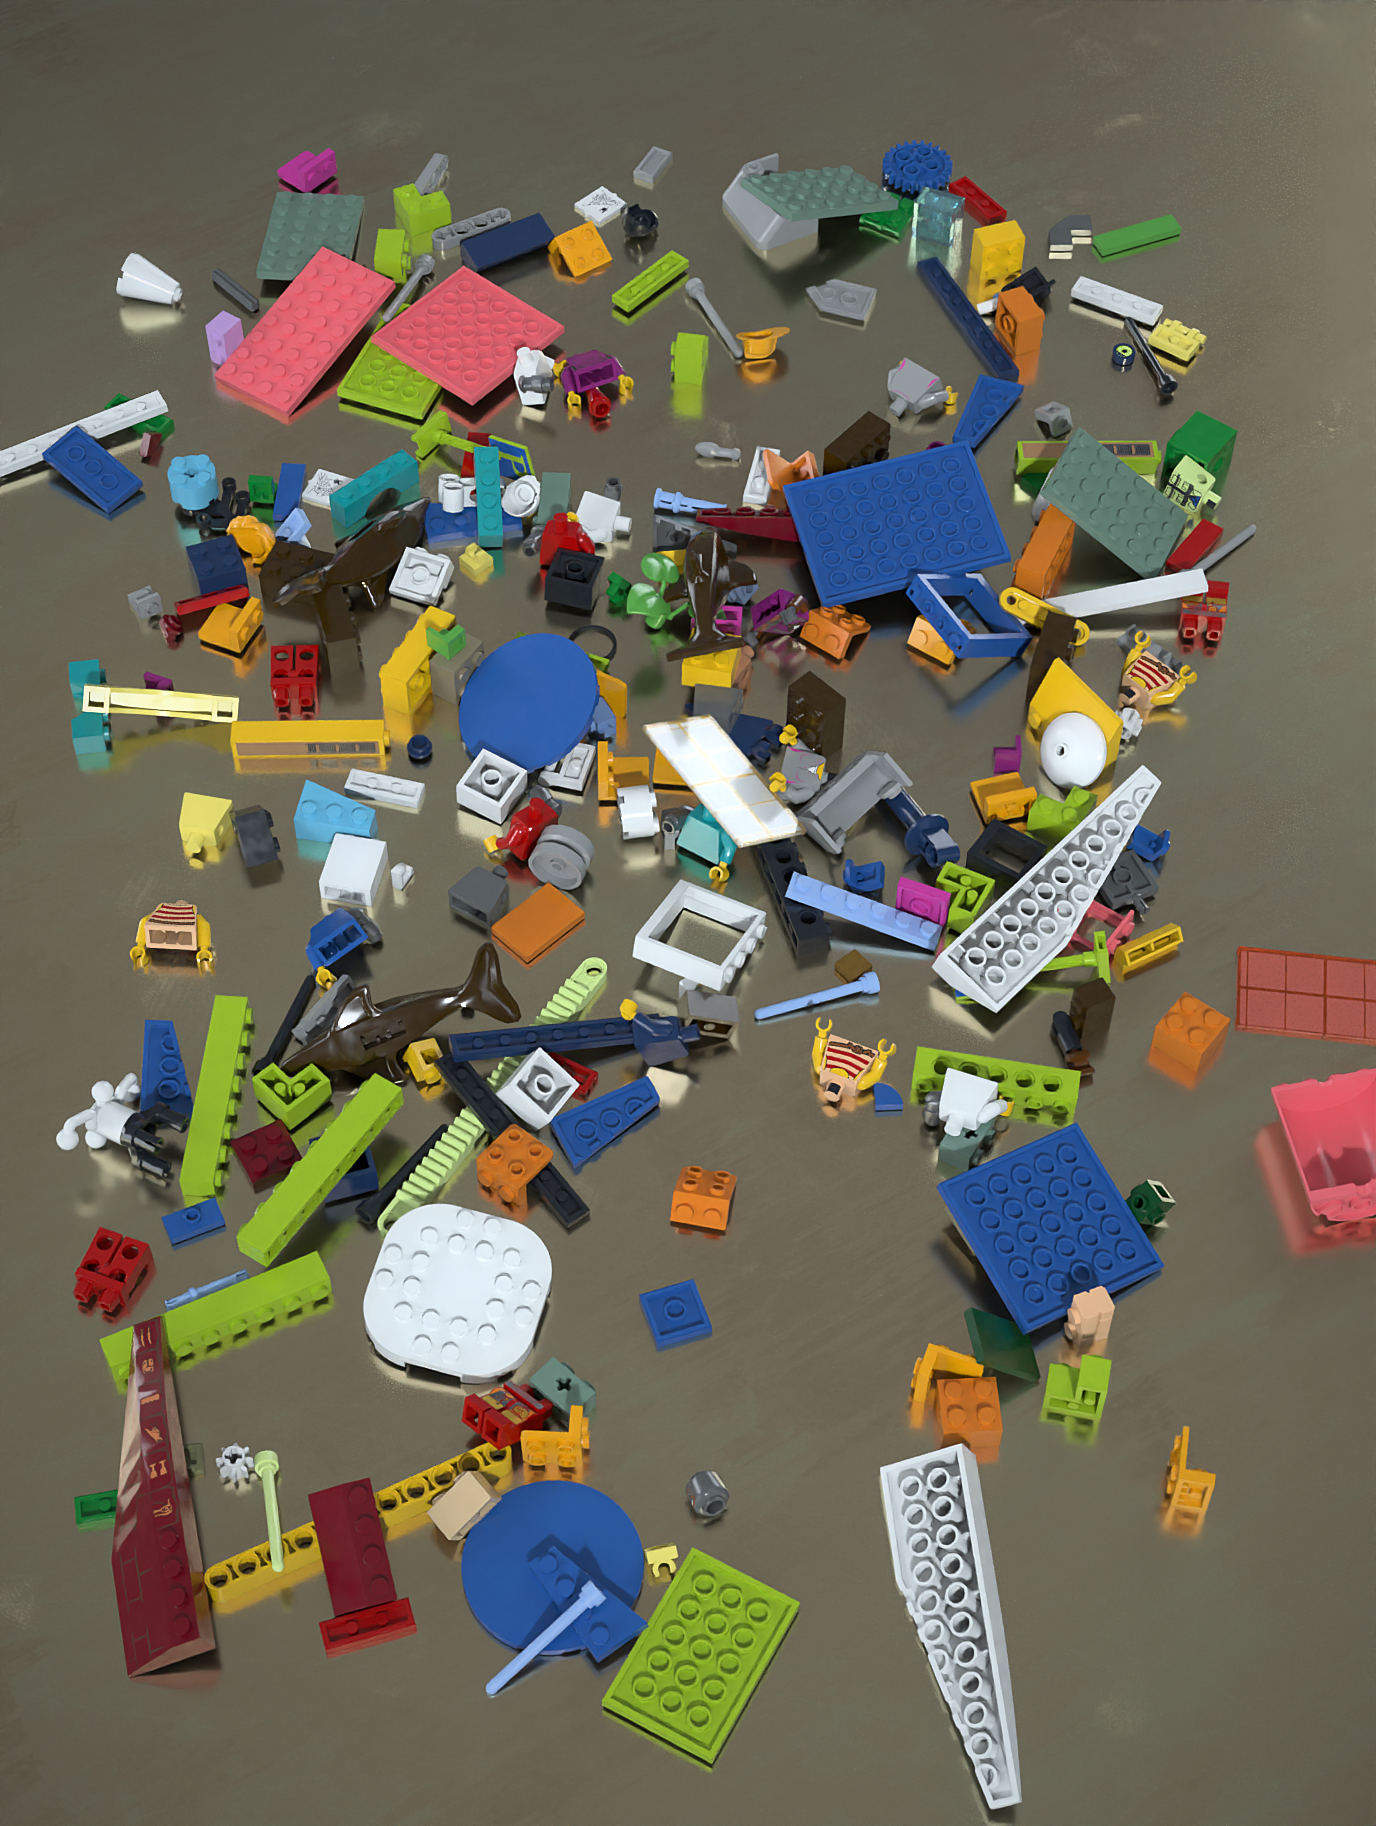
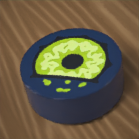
M1119 343L1113 348L1112 359L1121 365L1130 364L1135 359L1136 350L1130 344Z

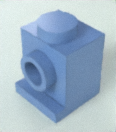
M599 697L598 706H596L592 716L593 722L588 730L593 732L598 740L608 738L616 733V716L603 697Z

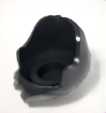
M635 204L625 209L622 216V225L624 231L629 236L642 238L651 234L659 226V220L652 210L641 209L639 204Z

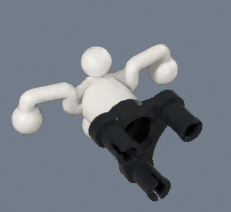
M129 1073L117 1086L115 1093L113 1086L109 1082L99 1081L95 1083L92 1088V1096L96 1102L90 1109L70 1117L65 1122L63 1129L57 1134L56 1141L61 1149H74L79 1142V1136L75 1128L85 1123V1127L88 1130L85 1140L90 1147L100 1148L105 1145L108 1138L128 1148L132 1167L139 1170L146 1169L161 1178H165L171 1170L172 1163L155 1156L162 1149L156 1145L164 1144L162 1137L155 1136L161 1125H166L182 1134L189 1127L190 1117L171 1110L170 1106L163 1102H157L153 1107L141 1113L125 1107L124 1101H136L141 1095L137 1076L134 1073Z

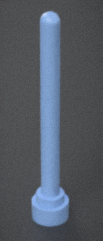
M875 971L864 973L863 977L859 978V981L755 1010L754 1016L757 1019H763L860 991L863 993L867 992L868 994L880 991L878 977Z
M591 1580L581 1588L580 1598L487 1683L486 1691L489 1694H495L588 1607L590 1609L594 1606L598 1607L607 1599Z

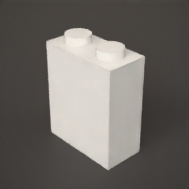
M336 833L319 880L321 898L372 906L388 859L386 842L378 839H367L350 834Z

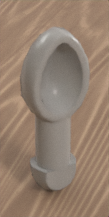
M700 442L695 446L697 453L709 458L719 456L738 460L741 456V452L737 448H722L712 442Z

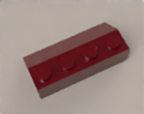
M370 1477L308 1494L334 1616L397 1600Z

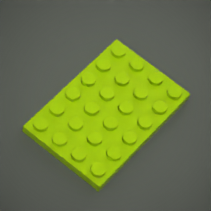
M403 303L390 321L411 305ZM381 319L379 324L373 331L372 335L379 331L381 328H383L389 322L383 321V319ZM370 336L337 388V395L423 419L442 386L373 344Z
M692 1547L648 1621L649 1627L641 1633L602 1699V1705L712 1764L798 1612L800 1602Z

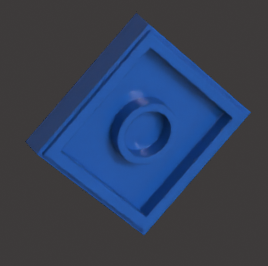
M694 1279L639 1295L642 1309L657 1348L712 1332V1325Z

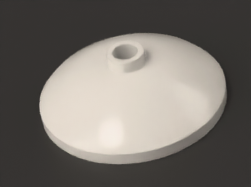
M1065 713L1055 718L1049 724L1043 734L1040 747L1041 762L1048 777L1055 784L1066 789H1073L1074 786L1084 788L1098 778L1105 765L1107 746L1103 731L1095 720L1082 713Z

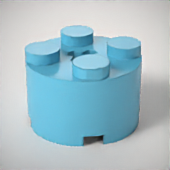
M190 455L172 459L167 476L171 497L175 503L181 504L182 508L187 510H198L209 506V502L213 498L216 500L219 494L216 470L207 455Z

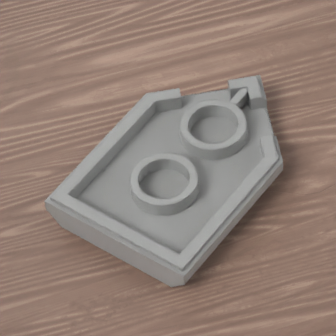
M833 279L827 281L825 285L806 288V292L821 311L865 321L876 297L877 289Z

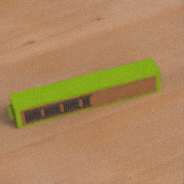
M1017 441L1013 456L1016 475L1049 473L1055 467L1069 441ZM1098 441L1137 474H1155L1157 465L1161 464L1162 452L1158 450L1156 441Z

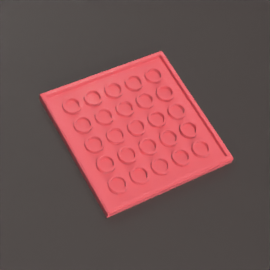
M462 266L373 334L371 342L473 406L514 373L518 359L517 351L520 348L528 347L530 351H542L565 332V326L469 268Z

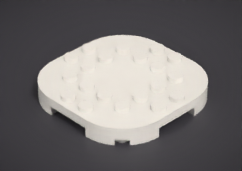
M431 1204L413 1209L393 1224L384 1239L364 1297L363 1310L366 1332L375 1344L377 1351L398 1365L405 1367L406 1363L458 1376L461 1382L470 1384H484L497 1381V1377L505 1375L510 1371L513 1373L517 1370L531 1352L547 1295L551 1289L552 1265L548 1250L542 1240L532 1230L508 1219L449 1204Z

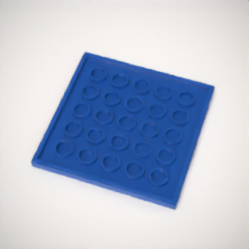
M1077 1122L943 1181L936 1187L1023 1335L1067 1315V1310L1071 1308L1073 1297L1076 1294L1085 1291L1089 1293L1091 1289L1099 1286L1104 1287L1107 1293L1111 1294L1161 1270L1165 1266Z

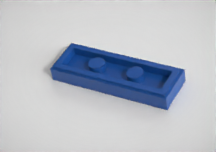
M282 463L273 510V520L285 521L295 508L300 509L306 464Z

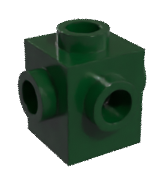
M1146 1180L1143 1184L1134 1187L1130 1192L1131 1195L1125 1200L1138 1223L1156 1225L1162 1222L1166 1217V1213L1176 1204L1164 1185L1159 1181Z

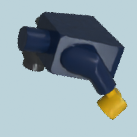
M624 999L620 1006L622 1017L625 1020L633 1019L634 1046L650 1067L687 1056L689 1054L688 1042L701 1039L698 1024L683 1026L678 1016L651 1019L642 1012L636 1013L638 1005L629 999Z

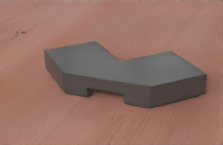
M1068 215L1052 227L1048 233L1050 251H1072V236H1092L1091 215Z

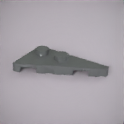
M653 515V553L686 549L689 539L698 530L661 516ZM722 540L727 555L736 556L737 545Z

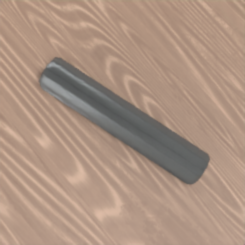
M219 268L212 271V280L250 311H255L260 307L259 300Z

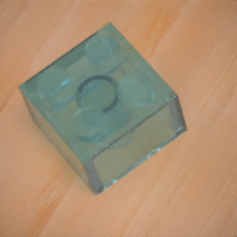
M923 186L914 202L912 237L953 248L962 232L965 197Z

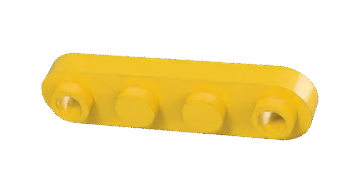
M1015 587L1007 588L999 595L998 602L1003 611L1040 630L1043 628L1048 611L1070 616ZM1008 596L1013 597V605L1007 603ZM1077 619L1076 628L1080 629L1077 643H1073V645L1080 646L1087 642L1090 631L1084 622Z

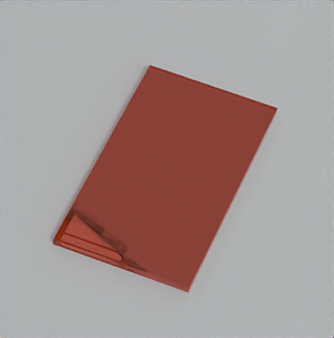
M1238 946L1236 951V1028L1376 1043V960Z

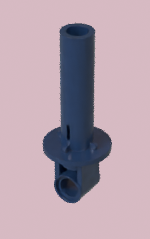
M903 786L900 787L902 790L896 797L884 799L908 829L904 844L910 853L915 855L922 854L932 868L944 866L947 861L953 864L959 861V846L948 835L949 823L943 815H926Z

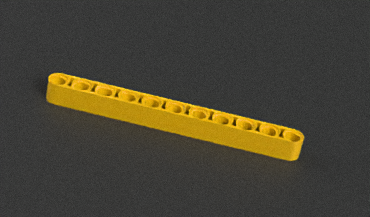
M487 1442L374 1493L382 1531L433 1507V1500L441 1493H447L454 1486V1479L468 1468H477V1471L488 1482L508 1474L512 1469L510 1445L498 1450ZM502 1455L505 1457L500 1461H495L492 1459L494 1456ZM441 1480L451 1481L444 1486L437 1484ZM414 1492L423 1493V1495L418 1498L410 1497V1495ZM388 1504L395 1505V1508L392 1510L382 1509ZM311 1521L281 1535L285 1565L281 1572H275L272 1568L269 1541L211 1566L206 1571L204 1577L210 1598L216 1602L228 1601L321 1559L314 1522ZM303 1542L312 1543L307 1548L298 1547ZM245 1568H255V1570L249 1574L242 1573V1571ZM219 1580L227 1581L223 1586H213Z

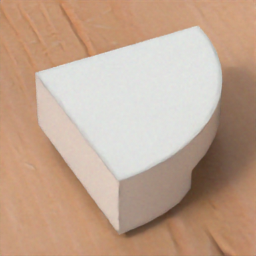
M399 863L391 870L394 888L403 889L414 873L411 866Z

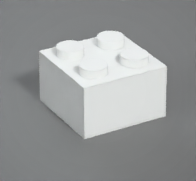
M482 749L456 785L457 802L502 824L527 788V770Z
M539 1047L525 1057L496 1095L534 1131H537L553 1119L580 1084Z

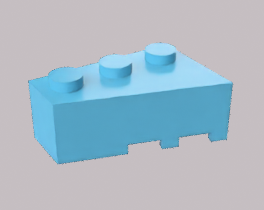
M306 779L293 819L296 838L333 843L335 834L338 833L375 839L378 827L376 811Z

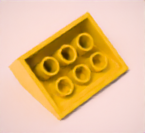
M1058 657L1054 660L1030 703L1028 721L1033 728H1036L1043 735L1049 724L1055 718L1065 713H1082L1095 720L1103 731L1107 746L1105 765L1095 780L1097 781L1115 770L1124 721Z

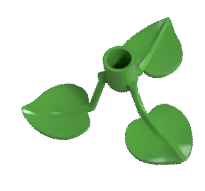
M648 553L641 561L642 572L653 581H661V588L659 593L656 594L654 588L648 584L637 583L633 585L627 597V613L646 615V623L654 629H660L667 619L672 620L675 615L686 608H689L688 613L694 618L690 602H686L671 612L670 604L666 603L662 598L666 582L673 584L679 579L680 574L675 563L661 554ZM723 609L719 611L716 619L727 620Z

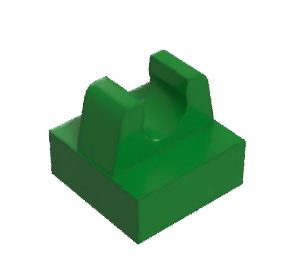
M613 571L607 577L610 586L605 593L609 596L608 599L617 605L624 598L627 599L632 585Z

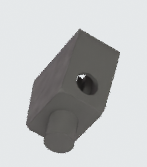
M696 683L693 710L694 720L708 718L721 734H729L744 707L743 689Z
M496 865L491 872L482 867H475L448 890L450 907L491 928L509 897L508 882L505 880L509 875L508 871L501 865Z

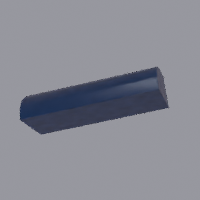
M539 212L461 242V258L466 266L476 273L549 245L556 236Z

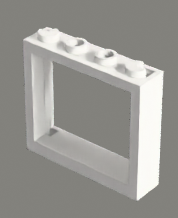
M680 879L636 935L633 957L720 991L726 982L730 983L732 981L736 968L743 966L747 953L751 954L757 940L764 937L767 927L764 925L766 912ZM683 907L745 931L743 937L721 966L658 941Z

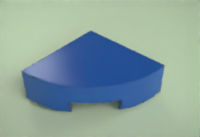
M879 1082L873 1085L875 1111L903 1109L902 1098L894 1088Z

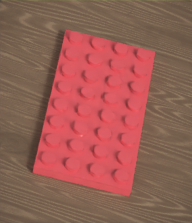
M322 246L215 373L216 381L289 417L396 288L395 282Z

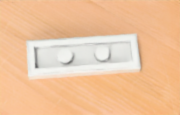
M757 446L744 491L743 502L759 505L767 504L771 486L767 481L768 476L763 463L762 452L769 449L780 456V450Z
M353 768L344 786V792L347 794L417 809L425 791L424 783Z

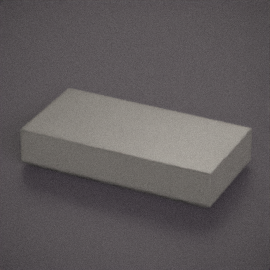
M653 146L633 171V177L653 184L673 159V153Z

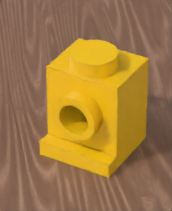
M435 1038L410 1043L403 1056V1060L408 1062L417 1082L425 1080L427 1084H432L441 1078V1074L434 1067V1061L442 1057L443 1054Z

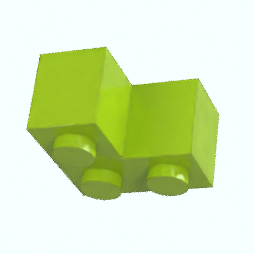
M413 183L393 189L395 211L410 236L452 224L450 203L443 191L421 197Z
M378 229L374 255L375 272L386 278L406 279L407 270H411L412 258L407 255V253H410V239H406L405 230Z
M678 332L676 342L672 341L671 355L675 356V358H672L671 372H675V382L702 385L709 354L708 336Z
M1076 786L1073 787L1064 803L1039 794L1029 811L1026 830L1059 844L1095 810L1098 795Z
M947 861L936 879L935 886L937 889L951 893V907L947 927L963 933L981 917L993 899L995 880Z
M272 1063L252 1078L255 1097L278 1119H281L289 1130L333 1098L330 1080L313 1064H310L290 1079L280 1068Z
M1082 1355L1079 1368L1072 1367L1066 1363H1050L1042 1408L1101 1418L1108 1391L1112 1360L1104 1359L1100 1355Z

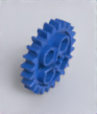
M915 140L912 141V144L904 141V146L897 143L896 149L890 147V152L885 153L882 173H884V179H888V184L895 183L894 188L902 187V192L909 189L911 194L915 190H918L919 194H922L923 190L931 193V188L938 191L939 186L944 187L945 182H949L950 176H952L953 162L950 161L951 156L946 155V150L940 151L939 145L932 147V142L925 145L924 140L920 144H917Z

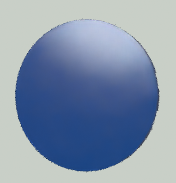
M538 633L511 640L486 657L470 677L464 689L459 708L461 736L474 757L477 758L482 749H485L527 770V773H531L543 766H551L569 754L589 730L593 722L592 716L599 703L600 686L598 685L597 671L589 656L577 644L565 637L555 634Z
M561 1480L533 1482L520 1486L502 1495V1499L471 1528L468 1534L461 1561V1574L466 1599L472 1612L483 1627L494 1637L513 1648L525 1649L562 1615V1612L528 1565L529 1562L552 1546L631 1610L637 1602L644 1575V1555L638 1532L624 1510L611 1498L594 1488L580 1483ZM568 1625L538 1654L562 1655L563 1652L577 1649L583 1650L587 1647L572 1626Z

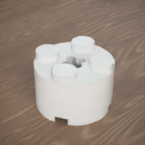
M648 784L617 788L620 824L623 826V840L654 836L655 832H660L656 812H652V807H657L653 787H648Z

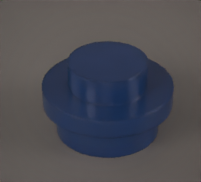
M424 735L413 736L407 744L409 755L417 759L429 756L433 749L431 741Z

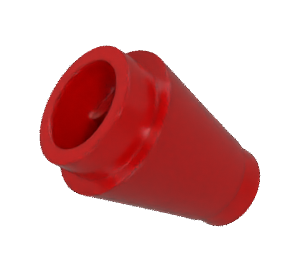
M598 387L586 390L590 413L596 417L606 416L610 412V400Z

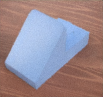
M295 508L274 535L278 541L311 548L305 534L312 525L304 511Z

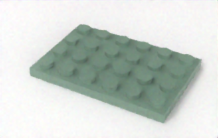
M841 165L839 168L823 167L822 170L805 169L803 172L770 173L764 176L754 174L751 177L742 178L741 187L791 222L897 210L899 203L890 193L881 190L877 184L869 182L865 179V176L857 174L850 166Z
M289 191L277 192L256 270L257 279L295 280L322 246L352 260L364 208V196L334 195L331 193L313 194L310 192L291 193Z
M1081 427L1074 431L1040 492L1041 496L1145 579L1158 576L1188 517L1187 513Z

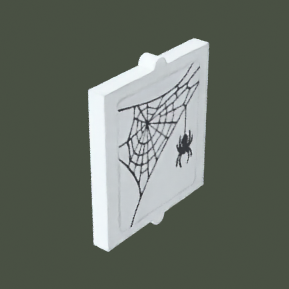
M603 186L575 203V208L584 213L585 217L591 218L599 225L627 207V203L617 197L616 193H611Z
M318 469L312 480L308 481V486L303 492L302 498L330 506L329 495L354 479Z

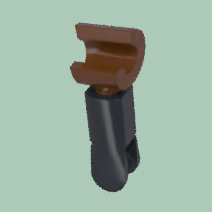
M1064 1011L1055 1012L1051 1028L1064 1053L1065 1069L1081 1071L1080 1076L1095 1073L1094 1067L1089 1064L1087 1059L1090 1057V1054L1087 1050H1082V1045L1073 1029L1069 1015Z

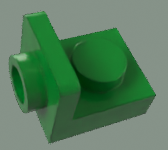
M249 475L248 487L251 502L274 503L278 484L274 483L273 477Z

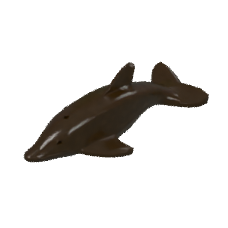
M423 497L396 506L368 520L351 535L336 541L334 545L337 550L333 559L327 565L300 576L285 585L272 599L274 607H281L300 594L312 595L320 592L326 586L341 584L342 588L351 586L363 588L370 606L373 609L379 608L384 601L388 571L401 561L406 547L413 548L420 539L431 498Z
M707 527L691 536L685 553L684 572L679 575L677 582L669 583L663 592V599L666 603L688 598L695 619L693 636L686 645L666 653L668 662L746 646L743 637L727 636L718 630L715 622L719 611L726 603L730 591L742 586L756 585L757 576L746 564L731 560L726 553L717 530L713 527Z
M486 942L478 948L471 972L465 983L460 986L397 996L376 1004L372 1002L368 984L355 988L339 1006L333 1025L324 1029L306 1046L286 1059L280 1069L288 1077H294L310 1064H313L322 1073L345 1070L368 1081L376 1073L395 1084L407 1079L406 1074L397 1062V1051L458 1010L471 1008L507 1024L518 1022L522 1016L517 1002L503 984L499 958L495 947L491 942Z

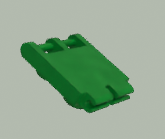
M886 191L899 201L897 210L863 213L859 222L861 224L868 223L873 225L880 231L886 230L894 233L895 237L900 238L918 215L919 207L916 206L918 202L905 197L901 200L899 199L901 198L900 195Z

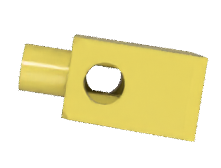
M184 793L179 828L182 840L187 842V850L199 853L203 845L217 846L232 823L229 815L230 812H234L232 800Z

